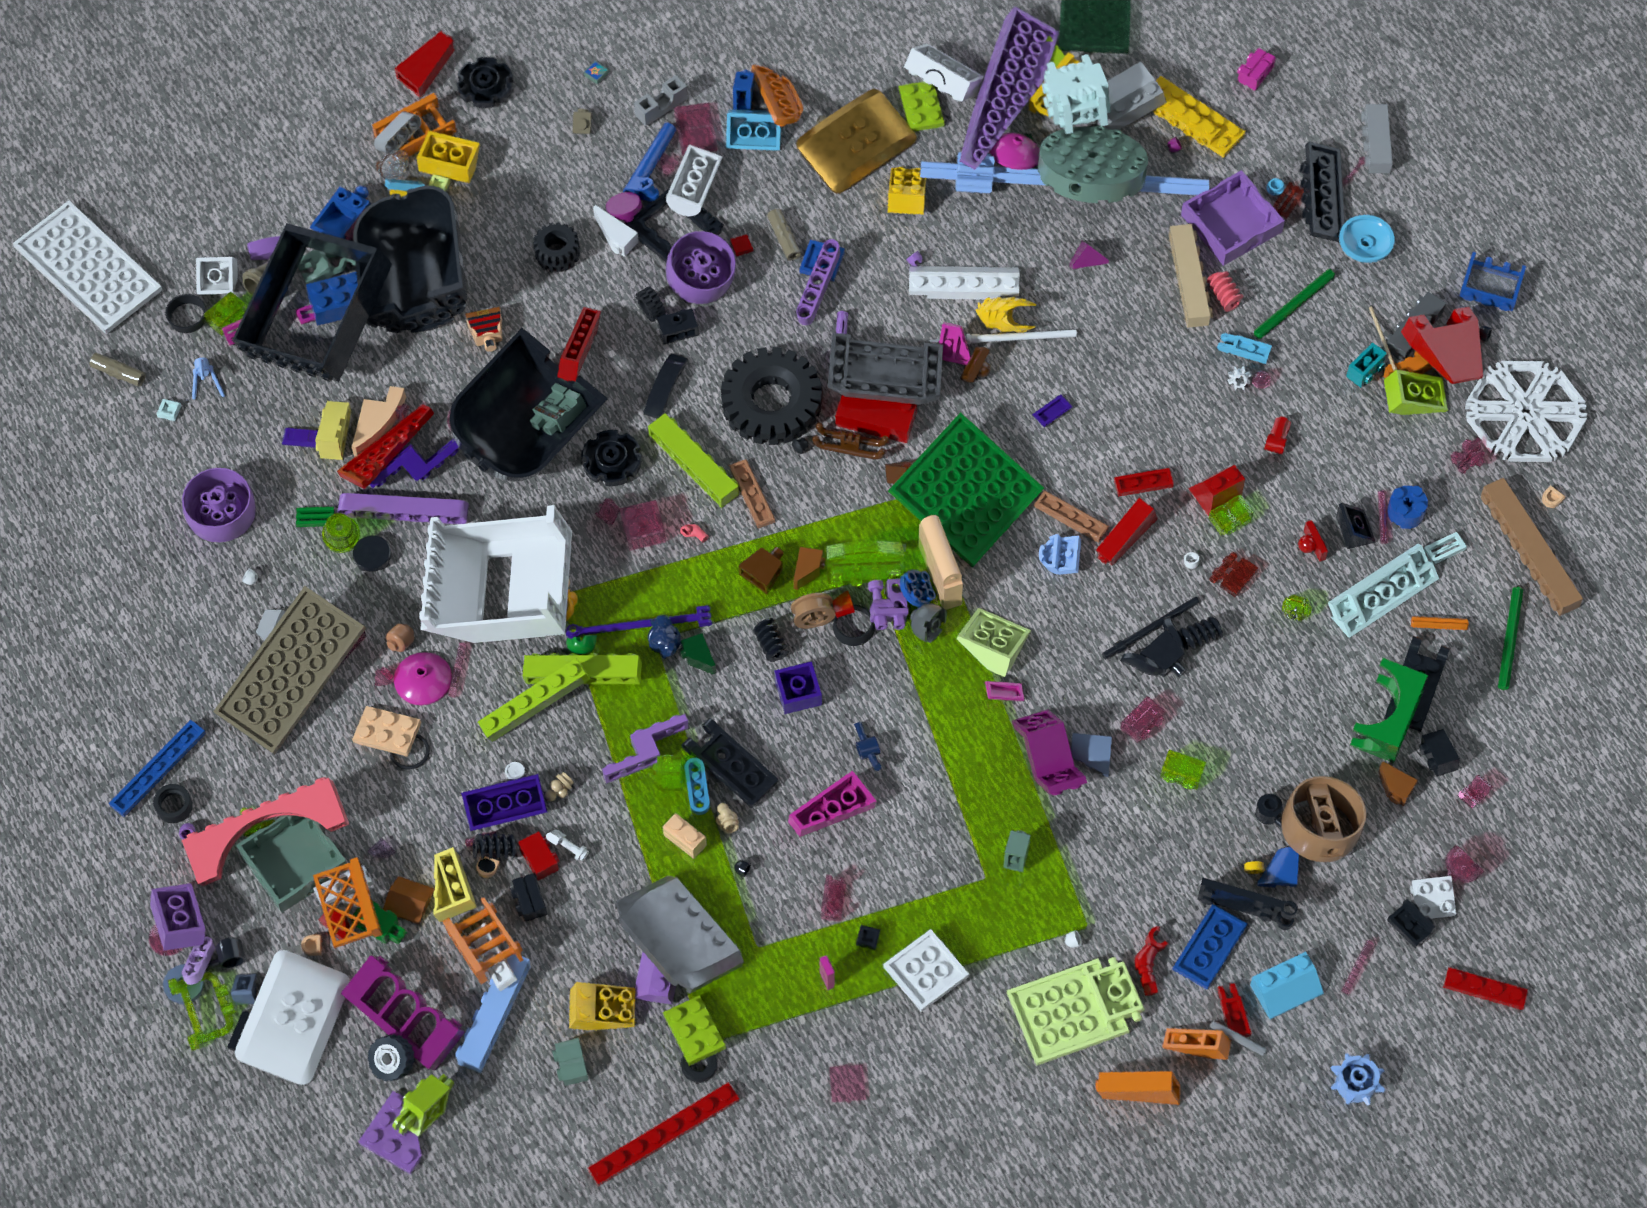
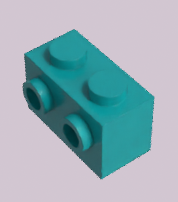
M1372 342L1349 365L1346 377L1360 388L1365 383H1370L1374 374L1377 371L1381 372L1385 367L1387 353Z

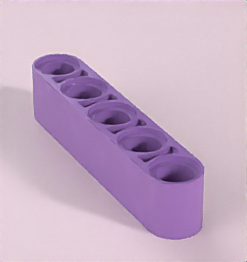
M829 239L823 244L797 307V318L802 325H810L814 321L839 260V243L834 239ZM830 248H835V249H836V250H835L834 252H832V253H831V252H828V249H830ZM823 264H828V265H829L828 268H825V269L821 268V266H822ZM817 280L823 281L819 285L814 284ZM810 296L816 297L813 301L807 300ZM808 312L809 316L802 317L801 314Z

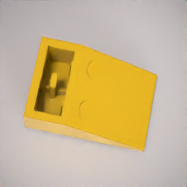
M891 168L887 213L924 215L926 178L920 177L921 168Z
M576 982L570 989V1029L602 1030L635 1027V988Z

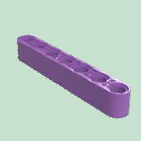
M343 493L340 495L337 514L348 518L430 522L432 517H438L442 523L465 524L467 522L469 504L463 500Z

